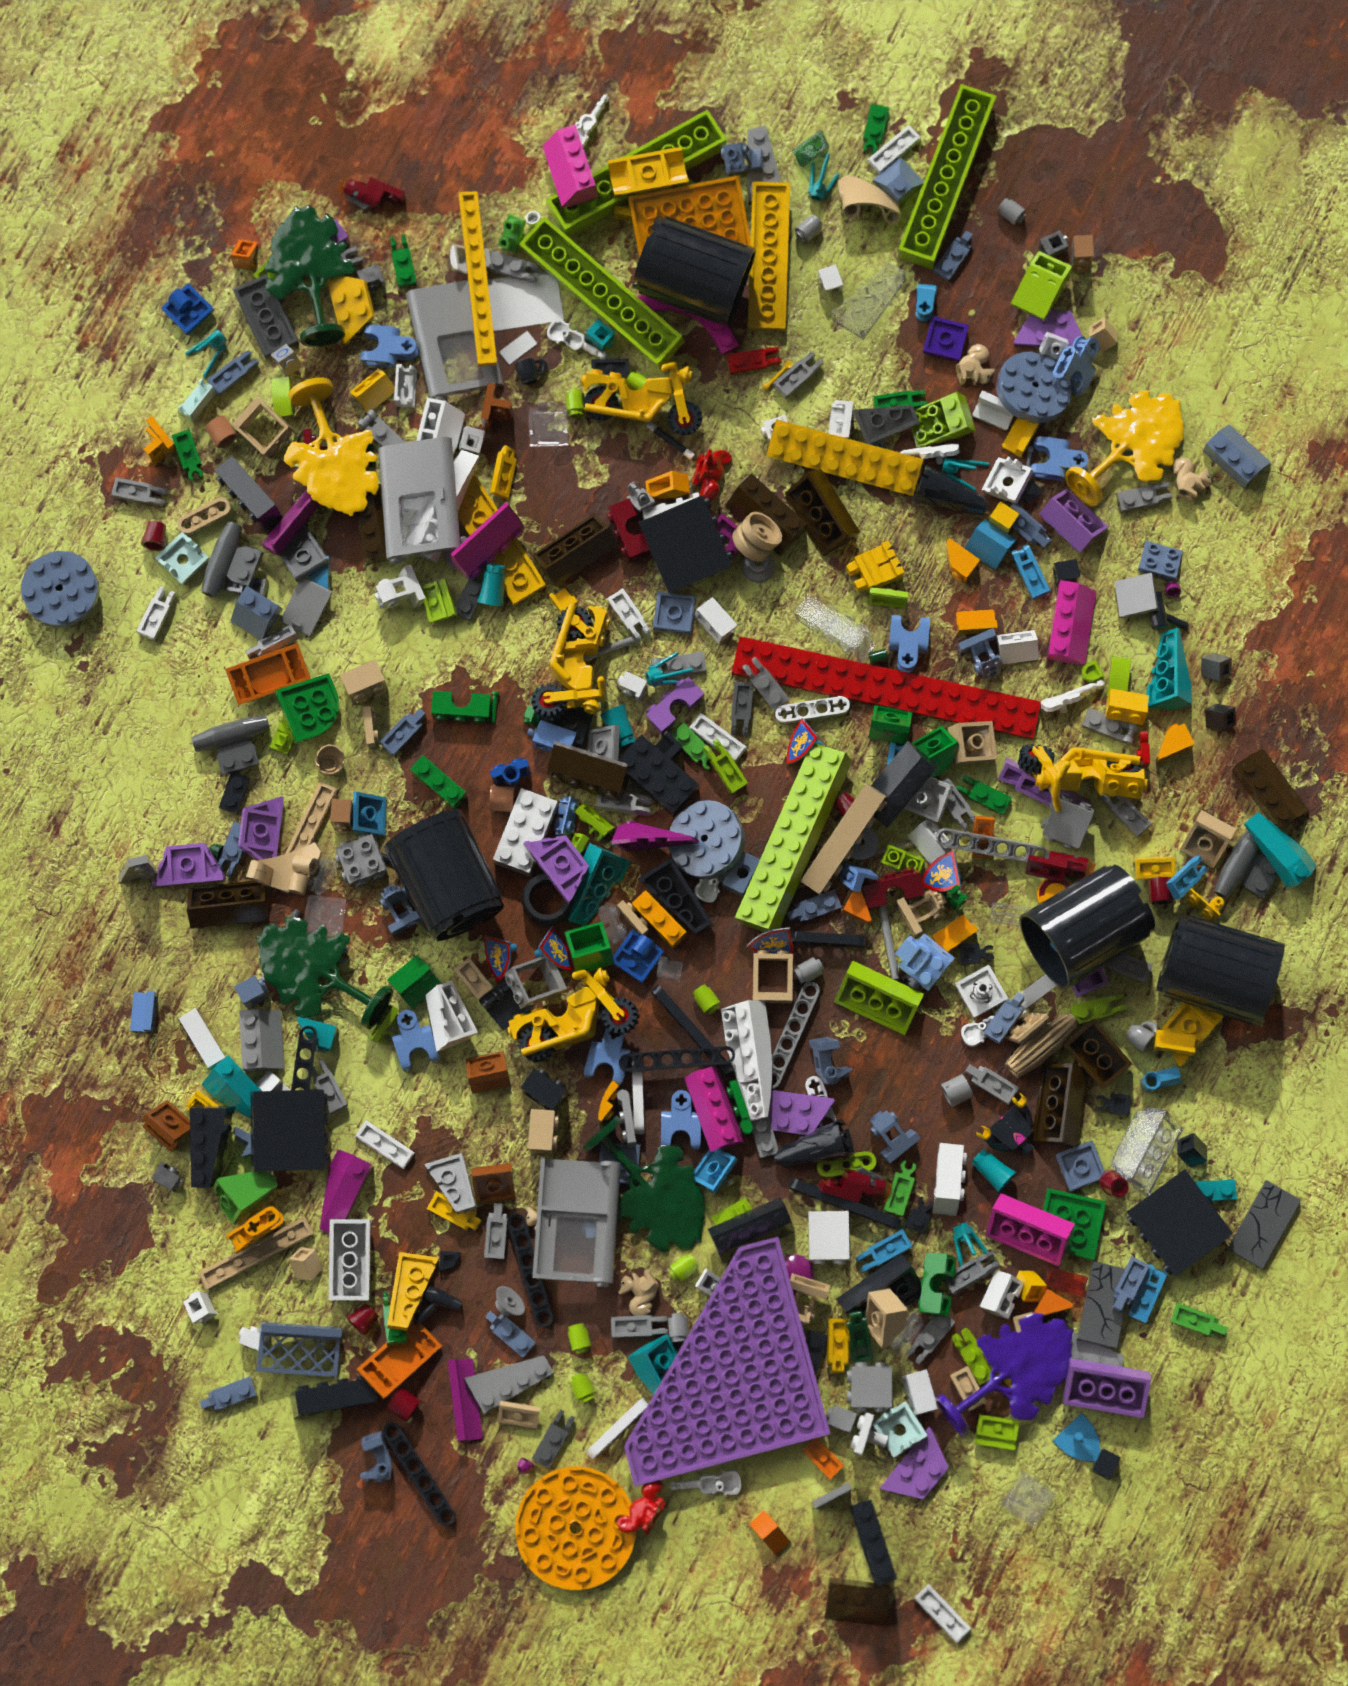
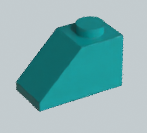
M298 1017L297 1021L301 1028L307 1025L316 1028L318 1032L316 1051L321 1053H327V1050L333 1051L338 1033L337 1026ZM311 1029L304 1030L308 1040H311L314 1037V1032Z

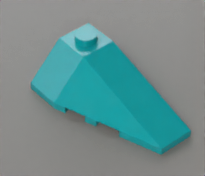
M1175 628L1161 634L1156 653L1158 657L1156 667H1153L1151 671L1153 674L1152 682L1147 686V695L1149 696L1148 708L1177 710L1192 704V686L1180 629Z
M1258 812L1244 823V826L1287 888L1300 884L1313 873L1316 864L1306 849Z
M589 843L583 856L589 868L573 896V905L568 918L569 921L585 926L597 912L601 901L605 897H609L613 886L621 882L631 862Z
M229 1055L212 1069L202 1083L203 1087L214 1099L227 1106H236V1111L249 1118L250 1091H261Z
M666 1334L640 1347L628 1356L637 1376L653 1395L674 1361L677 1351L669 1335Z

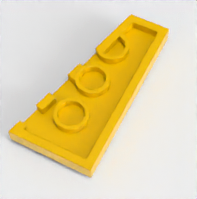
M399 1252L387 1328L408 1330L439 1258Z

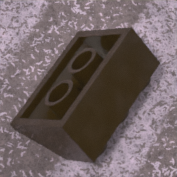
M1094 1019L1063 1044L1102 1090L1133 1065Z
M829 1577L824 1618L885 1626L889 1607L890 1585L882 1584L878 1586L877 1583Z

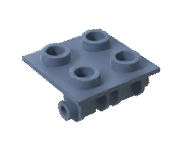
M1145 541L1138 571L1141 574L1152 572L1153 577L1155 574H1158V579L1162 575L1161 579L1168 580L1169 582L1171 580L1175 581L1182 550Z

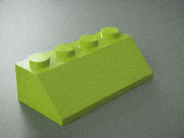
M852 961L834 1002L905 1035L924 994Z

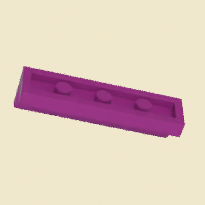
M307 489L261 543L263 548L276 556L283 551L321 505L311 498V495L307 493Z
M473 1359L448 1360L457 1440L461 1442L482 1439L479 1404L464 1379L475 1375Z

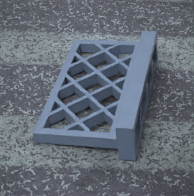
M260 1322L256 1371L337 1377L342 1329L331 1326ZM264 1336H273L277 1341L269 1350L263 1344ZM287 1337H293L297 1344L288 1351L282 1342ZM307 1339H313L318 1345L308 1352L302 1346V1343ZM327 1340H336L335 1348L329 1354L321 1346ZM280 1344L287 1353L277 1360L271 1354V1351ZM300 1346L306 1355L297 1362L290 1353ZM320 1347L326 1356L317 1363L311 1354ZM269 1354L275 1363L269 1368L261 1367L262 1359ZM289 1355L295 1364L290 1369H284L280 1362ZM309 1356L316 1365L310 1370H304L300 1363ZM329 1358L333 1362V1372L324 1371L319 1365Z

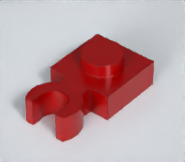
M1140 732V748L1136 751V756H1140L1141 767H1148L1150 765L1148 732Z

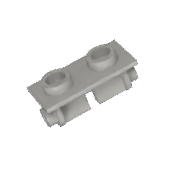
M636 482L628 485L630 495L627 496V499L630 498L632 504L639 512L649 509L652 504L656 503L644 488L640 489Z

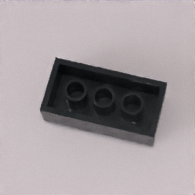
M640 735L618 759V761L628 764L629 780L673 818L699 791V784L643 735Z

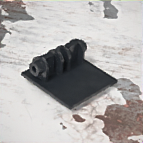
M506 980L502 981L479 1000L480 1004L503 1031L510 1026L509 1021L513 1020L515 1015L526 1013L533 1007L531 1005L520 1009Z

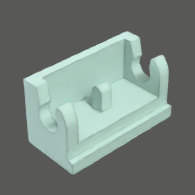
M203 379L199 380L198 386L182 406L178 407V412L192 422L195 421L216 394L214 387L210 384H205Z

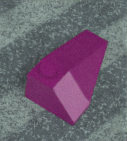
M626 821L625 824L618 825L612 839V845L625 851L699 844V840L693 836L639 824L637 821Z
M337 1150L329 1166L319 1229L330 1234V1219L348 1218L374 1167L372 1164L345 1151Z

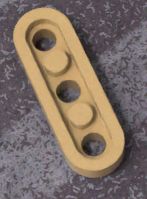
M217 498L182 516L178 520V528L185 535H192L227 517L231 513V504L226 498ZM224 506L225 510L219 511V508ZM204 515H208V519L203 520L202 517ZM186 524H191L189 529L185 528Z

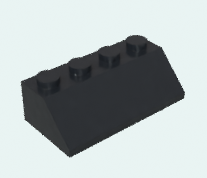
M909 741L906 742L871 785L887 796L884 800L887 804L881 812L877 811L874 815L886 828L890 826L938 767V764Z
M781 1197L708 1228L722 1264L731 1261L741 1246L775 1237L781 1239L795 1233L792 1220Z
M900 1254L836 1298L848 1319V1313L859 1310L862 1313V1317H865L868 1292L891 1289L906 1307L921 1296V1281L912 1265Z

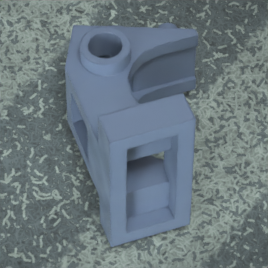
M745 142L723 145L721 155L723 160H725L726 173L728 175L763 169V151L761 149L751 150Z
M993 628L958 643L957 646L960 655L969 651L975 663L973 665L977 676H982L983 680L997 676L1001 673V666L1003 665L1000 656H995L989 645V642L996 638ZM986 652L990 660L981 662L978 655Z
M392 884L383 890L384 892L381 894L383 898L380 902L385 910H390L396 921L388 926L392 936L421 921L417 912H413L406 899L409 896L404 887L400 889L398 885L394 886ZM403 901L407 911L397 916L392 906Z
M829 1037L809 1040L810 1048H813L815 1072L823 1083L833 1085L841 1080L840 1077L849 1076L848 1072L852 1071V1068L847 1066L835 1068L832 1065L831 1055L835 1049L840 1048L839 1040Z
M886 1110L884 1113L879 1111L870 1119V1130L877 1138L881 1136L886 1143L887 1148L880 1154L884 1160L891 1163L921 1138L912 1129L904 1133L897 1124L899 1121L897 1116L893 1112L889 1113ZM894 1127L898 1136L890 1141L885 1133Z
M379 1431L362 1438L363 1450L372 1452L377 1461L374 1468L361 1473L360 1478H365V1482H370V1479H374L375 1482H386V1479L391 1477L392 1460L385 1444L383 1433Z

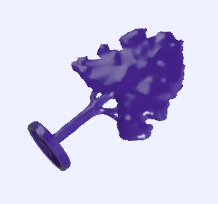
M1033 1313L1020 1319L1021 1332L1019 1333L1010 1331L1009 1325L1003 1324L999 1332L1000 1339L991 1338V1334L982 1335V1338H977V1346L981 1348L989 1365L993 1367L989 1382L956 1407L943 1394L936 1398L941 1411L960 1436L965 1438L970 1434L969 1427L961 1414L991 1393L1001 1392L1009 1398L1011 1415L1019 1420L1031 1421L1037 1417L1040 1409L1034 1406V1402H1041L1045 1405L1051 1404L1053 1393L1056 1391L1055 1386L1061 1385L1063 1379L1067 1377L1069 1360L1072 1357L1070 1352L1074 1331L1067 1328L1064 1320L1053 1319L1050 1323L1043 1324L1042 1318L1044 1314ZM1005 1379H1011L1012 1386L1008 1388L1001 1387L999 1384Z

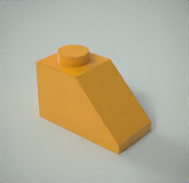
M670 471L645 481L646 492L654 500L677 498L690 493L688 474Z
M949 538L946 543L949 570L953 578L966 583L979 566L980 559Z
M1176 723L1168 727L1156 758L1157 764L1193 748L1195 743L1185 723L1182 725Z

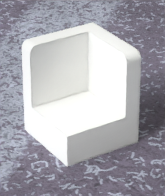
M836 265L818 270V280L820 284H823L825 291L838 288L839 292L843 291V282Z

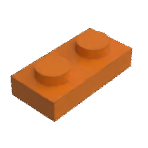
M818 1437L814 1438L802 1450L829 1480L844 1467L843 1463Z

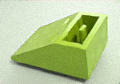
M1038 251L1030 263L1011 305L1045 320L1068 284L1072 266Z
M958 392L915 409L920 423L911 426L917 448L960 438L976 431L966 397Z

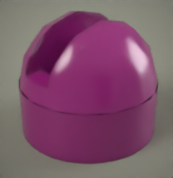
M1176 581L1168 582L1165 587L1166 595L1170 598L1178 597L1181 594L1179 583Z
M521 1457L517 1464V1470L523 1475L529 1474L535 1464Z

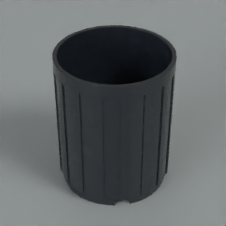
M658 216L651 229L653 231L650 237H647L634 275V280H637V283L633 284L632 288L638 290V293L724 327H729L747 284L755 259L756 248L667 216L665 218Z
M452 809L423 819L401 831L385 844L384 849L399 876L427 934L432 936L434 941L440 942L464 934L474 929V925L481 921L483 923L487 922L504 909L505 906L502 902L504 898L462 810Z
M1115 864L1108 867L1103 866L1020 915L1019 925L1028 949L1043 972L1058 987L1065 990L1146 940L1150 937V933L1155 930V920L1149 903L1143 904L1138 895L1142 892L1141 889L1123 868ZM1051 942L1053 943L1057 951H1055L1054 948L1050 945Z
M1180 915L1166 950L1156 991L1163 993L1164 997L1259 1027L1265 1017L1283 961L1285 944L1191 915L1187 917Z

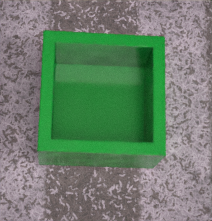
M602 921L565 932L576 971L586 970L588 972L615 964Z

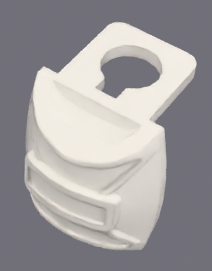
M452 245L450 251L452 267L458 272L467 274L464 246ZM485 248L486 268L491 266L489 250Z

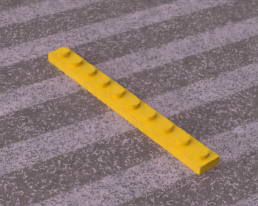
M477 191L459 192L458 197L478 367L496 366L497 358Z

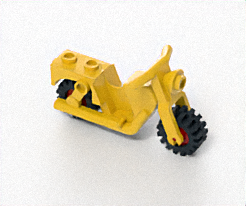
M675 362L666 363L661 366V370L663 372L670 371V378H649L643 387L634 391L628 388L626 378H622L620 373L610 372V375L602 374V370L591 369V372H586V375L582 376L581 386L584 387V392L588 391L593 384H607L606 387L598 386L591 389L584 398V411L588 413L590 418L597 421H604L616 416L650 422L659 414L673 393L676 404L671 407L668 413V422L670 428L675 433L685 436L693 434L699 429L703 421L702 411H700L698 405L687 401L683 384L686 386L687 382H691L692 371H689L688 366L678 371ZM618 390L623 408H618V396L615 394Z
M569 604L566 607L567 611L562 610L561 615H558L557 626L560 633L550 660L552 676L569 690L563 691L561 687H557V684L551 686V683H547V686L542 684L540 689L537 687L535 689L536 692L532 694L531 702L534 713L538 714L540 719L544 717V720L548 721V718H551V721H553L556 716L559 719L561 717L560 714L565 713V709H574L579 707V705H582L585 712L595 714L601 710L598 702H607L605 678L602 676L598 677V690L593 689V667L587 666L583 660L584 656L596 655L599 646L602 647L604 644L605 636L603 634L605 629L608 630L611 620L608 618V612L604 608L588 606V611L586 609L583 611V607L579 606V609H576V605ZM591 618L595 621L594 628L592 627Z
M1031 744V746L1025 745V747L1023 746L1020 749L1019 768H1023L1024 772L1028 771L1029 774H1033L1036 779L1035 786L1039 787V791L1048 788L1052 794L1056 812L1062 811L1060 791L1079 790L1083 779L1094 780V788L1100 796L1101 794H1106L1108 796L1141 799L1142 790L1146 791L1148 779L1144 778V769L1141 768L1140 756L1074 747L1053 766L1055 753L1051 749H1047L1046 746L1041 747L1039 744L1038 746Z
M599 968L594 977L586 970H580L572 973V978L575 980L583 978V985L589 987H584L567 998L568 1008L564 1015L556 1017L549 1010L539 1007L533 1009L530 1014L525 1015V1013L515 1015L514 1019L509 1021L510 1027H508V1032L511 1038L520 1042L519 1049H521L524 1057L536 1062L547 1061L548 1057L551 1058L553 1056L551 1054L552 1052L555 1053V1050L591 1039L595 1035L600 1001L605 1008L604 1011L602 1010V1021H604V1025L610 1031L616 1034H628L630 1030L636 1028L635 1025H638V1018H640L639 1010L630 1000L622 997L613 998L604 988L607 986V982L610 981L606 970L603 971L602 968ZM551 1027L559 1037L555 1038L548 1028Z

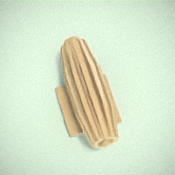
M1032 1012L1024 1018V1022L1020 1026L1016 1025L1011 1028L1010 1034L1006 1038L1020 1044V1047L1005 1063L1009 1071L1019 1078L1041 1065L1060 1049L1078 1028L1076 1025L1078 1021L1072 1014L1064 1013L1045 1024V1021L1049 1018L1047 1014Z

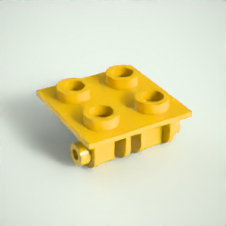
M1192 888L1185 895V898H1187L1186 902L1193 908L1197 907L1206 920L1215 922L1221 915L1218 912L1224 905V900L1221 897H1215L1208 903Z

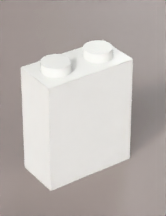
M849 1211L808 1212L809 1261H813V1265H824L825 1261H833L835 1265L845 1264V1261H849Z

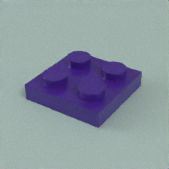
M932 316L923 353L959 362L969 325Z

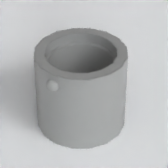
M963 1074L941 1084L944 1096L951 1107L973 1097L972 1090Z

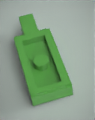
M1176 1303L1170 1321L1176 1325L1214 1337L1215 1333L1225 1336L1228 1327L1218 1324L1219 1319L1215 1318V1316L1180 1303Z

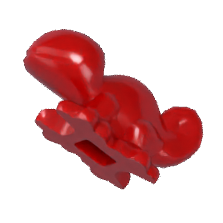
M709 449L705 456L700 454L696 461V470L691 478L693 485L703 481L699 496L703 494V497H708L709 501L714 500L718 496L720 487L717 482L724 477L723 465H728L732 461V456L728 451L717 450L713 452L712 449Z
M661 1480L643 1484L641 1487L643 1497L631 1504L629 1508L630 1516H623L618 1519L617 1526L619 1530L624 1533H634L642 1528L645 1530L644 1533L646 1535L650 1534L666 1505L664 1498L658 1499L664 1487Z

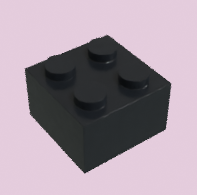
M533 1069L520 1087L522 1093L546 1110H554L556 1113L568 1097L566 1086L558 1080L555 1082L550 1080V1075L544 1070L539 1069L537 1071Z

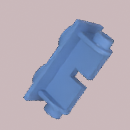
M571 796L569 798L563 797L560 800L557 814L563 815V818L556 817L553 829L555 831L554 835L562 836L563 834L571 839L572 833L575 830V811L579 807V801Z

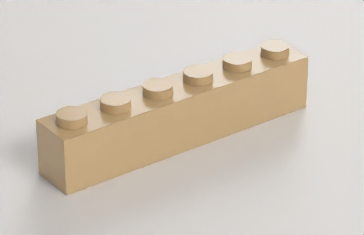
M865 784L801 879L802 883L818 894L829 890L833 884L830 882L834 875L838 876L843 869V866H841L845 859L849 860L854 853L852 848L855 843L860 844L865 836L863 832L866 827L870 828L875 822L876 818L874 815L876 812H881L887 804L884 801L887 796L871 785Z

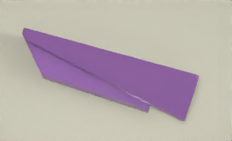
M1006 757L998 780L1016 785V791L1049 806L1052 794L1048 788L1039 791V787L1035 786L1036 779L1033 774H1029L1028 771L1024 772L1023 768H1019L1018 762ZM1072 790L1060 791L1061 797L1062 795H1067L1073 798V801L1076 803L1085 802L1091 805V800Z

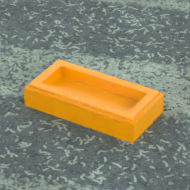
M150 416L146 419L149 427L163 442L169 453H174L176 451L174 443L153 416Z

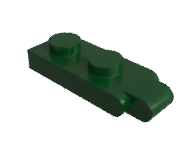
M860 1310L848 1313L849 1321H846L853 1363L874 1360L866 1317H862Z

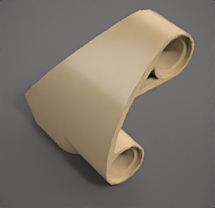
M845 175L838 180L843 211L848 218L857 217L860 214V205L867 204L881 207L887 224L895 225L900 221L901 214L898 203L878 187L850 175Z
M314 842L284 855L262 860H251L246 878L269 887L305 895L310 876L316 872L322 852Z

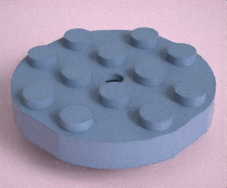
M1022 352L1013 355L1003 364L998 374L996 391L1003 406L1015 417L1034 423H1046L1058 418L1069 404L1072 389L1071 380L1059 381L1053 376L1057 361L1052 357L1034 352Z
M53 551L34 560L27 568L21 583V596L30 614L37 621L50 627L64 628L86 619L91 614L99 598V582L90 564L84 558L68 551Z
M698 801L682 810L674 819L669 830L693 836L699 840V844L668 847L675 864L682 871L700 879L715 878L731 869L739 860L745 844V831L737 814L726 805L717 801Z

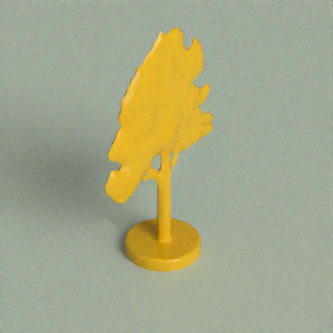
M324 377L305 380L295 385L289 391L288 397L293 405H312L319 426V437L308 445L306 443H291L284 456V462L290 467L299 464V468L293 474V479L302 483L303 486H307V493L311 495L314 501L327 506L329 509L333 508L353 516L354 512L363 511L367 506L366 492H371L375 495L379 488L377 473L375 471H366L369 462H375L377 456L371 451L366 452L368 444H372L374 439L372 431L364 430L363 432L346 435L342 438L337 433H333L328 426L320 403L333 392L332 382ZM323 439H325L328 444L327 450L320 449V444L323 441Z
M1149 390L1140 391L1129 398L1128 401L1132 406L1131 409H1122L1120 404H1114L1112 413L1115 416L1105 417L1102 414L1092 419L1094 426H1097L1112 441V452L1090 474L1080 467H1071L1065 473V480L1070 490L1083 503L1089 506H1096L1103 499L1102 490L1096 479L1119 461H1126L1135 466L1138 479L1141 481L1160 480L1164 470L1157 468V465H1173L1174 449L1179 448V444L1184 438V421L1180 411V400H1174L1169 393H1161L1158 397L1151 399ZM1126 449H1132L1134 452L1132 456H1122L1121 454Z

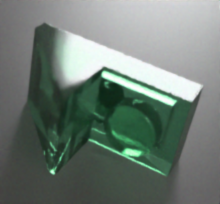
M820 130L792 151L799 166L804 167L817 157L825 158L830 146L823 131Z

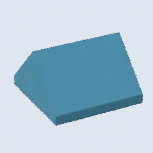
M984 519L976 527L964 549L993 570H996L1017 539Z
M354 792L353 832L355 836L365 833L373 834L374 836H384L386 797Z
M709 1149L695 1169L694 1178L699 1185L716 1195L737 1164L738 1159L722 1150L710 1152Z

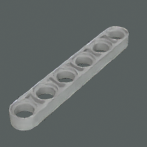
M942 828L936 834L937 842L947 848L1028 862L1029 855H1034L1037 850H1043V858H1049L1048 851L1041 845L949 828ZM947 832L950 834V840L943 843L940 840V836ZM962 836L969 837V843L966 846L959 844V839ZM985 839L988 841L986 849L978 848L980 840ZM1000 843L1007 845V849L1003 853L997 852V846ZM1020 846L1026 849L1023 856H1017L1015 853L1016 849Z
M807 982L802 987L772 1055V1075L777 1078V1083L771 1086V1090L779 1086L818 998L819 987L814 982ZM813 986L816 989V994L811 997L805 994L806 987ZM798 1005H807L808 1012L806 1014L798 1013ZM798 1022L801 1026L800 1030L792 1032L789 1029L790 1023ZM785 1039L793 1043V1047L789 1050H785L781 1046L782 1041ZM777 1057H781L785 1061V1065L781 1068H777L773 1063Z

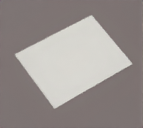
M547 271L530 273L537 277L536 283L525 280L521 281L511 277L488 280L493 331L549 323L555 319L564 320L558 281Z

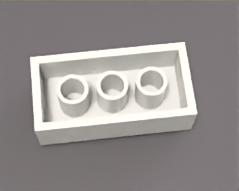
M521 788L494 855V864L531 877L536 861L524 847L523 843L525 841H540L547 837L558 809V802Z
M330 1219L329 1300H370L371 1219Z

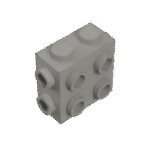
M1062 795V797L1060 796L1061 812L1055 811L1053 800H1051L1048 808L1051 811L1048 818H1044L1041 828L1044 829L1042 835H1045V838L1049 841L1056 842L1058 840L1063 842V845L1067 848L1074 849L1076 847L1079 849L1093 816L1094 809L1085 802H1080L1079 804L1074 802L1073 798Z
M362 834L358 836L357 840L352 842L350 840L344 841L339 844L340 847L336 848L337 854H335L338 865L342 864L344 872H341L345 883L349 882L352 887L364 886L366 881L371 879L374 881L385 877L384 874L388 873L373 834Z
M857 1362L855 1366H851V1371H847V1383H851V1391H847V1403H851V1408H855V1412H867V1408H875V1412H887V1408H892V1367H887V1363H875V1366H867V1363Z

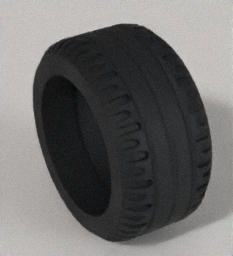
M545 873L536 875L527 882L523 889L522 905L524 911L536 924L542 926L557 925L569 916L573 905V898L569 904L564 899L563 906L554 914L544 915L538 913L531 904L533 892L542 885L553 884Z

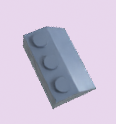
M1230 424L1219 430L1206 443L1203 449L1205 454L1244 489L1271 463Z

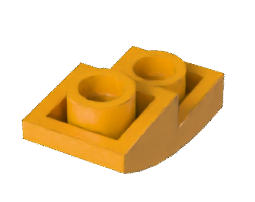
M614 1081L608 1086L600 1104L598 1121L601 1124L604 1120L608 1122L614 1114L612 1111L614 1107L609 1103L610 1100L614 1101L619 1092V1085Z

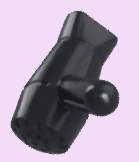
M1156 592L1158 611L1149 612L1152 629H1165L1167 622L1182 629H1188V622L1166 613L1162 593Z
M429 1286L424 1293V1301L430 1305L414 1319V1323L420 1325L438 1307L459 1311L462 1301L442 1289Z

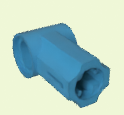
M1176 1066L1157 1072H1149L1141 1078L1140 1087L1145 1092H1152L1157 1089L1180 1084V1071ZM1147 1078L1154 1080V1087L1147 1085Z

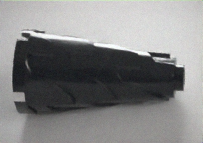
M925 465L916 485L917 493L914 492L912 501L936 508L941 507L955 512L957 510L971 515L985 514L989 505L983 495L966 488L965 485L950 479L949 476Z
M842 1119L835 1120L831 1124L816 1129L815 1132L800 1137L799 1140L781 1146L782 1148L778 1149L775 1154V1161L778 1165L789 1168L807 1163L813 1164L851 1158L854 1156L852 1154L854 1152V1145L849 1129L843 1130L842 1126L846 1125V1123Z

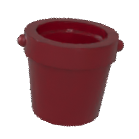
M149 521L141 539V545L149 550L162 551L166 547V525L158 521Z
M848 792L842 794L834 802V807L842 818L855 800Z
M1110 1169L1100 1176V1188L1106 1194L1123 1197L1128 1192L1129 1184L1118 1170Z
M364 1303L352 1314H349L346 1319L360 1334L365 1336L379 1318V1315L367 1303Z

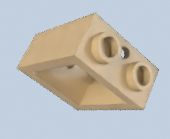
M256 397L232 424L253 446L268 458L278 452L279 446L290 439L294 430L259 397ZM263 409L284 427L266 448L246 430Z
M759 950L757 953H754L753 1000L765 1001V1003L792 1004L793 954H789V951H777V954H769L767 950ZM758 960L788 961L787 993L758 992Z

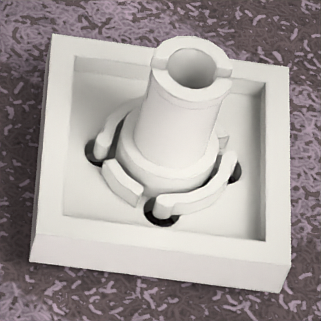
M930 777L904 809L940 822L953 785Z
M989 965L954 984L973 1018L1008 999Z
M865 1413L864 1416L859 1417L856 1427L860 1429L859 1434L853 1437L850 1448L854 1449V1454L862 1455L865 1443L867 1444V1442L885 1448L888 1435L871 1430L870 1427L874 1417L872 1414Z

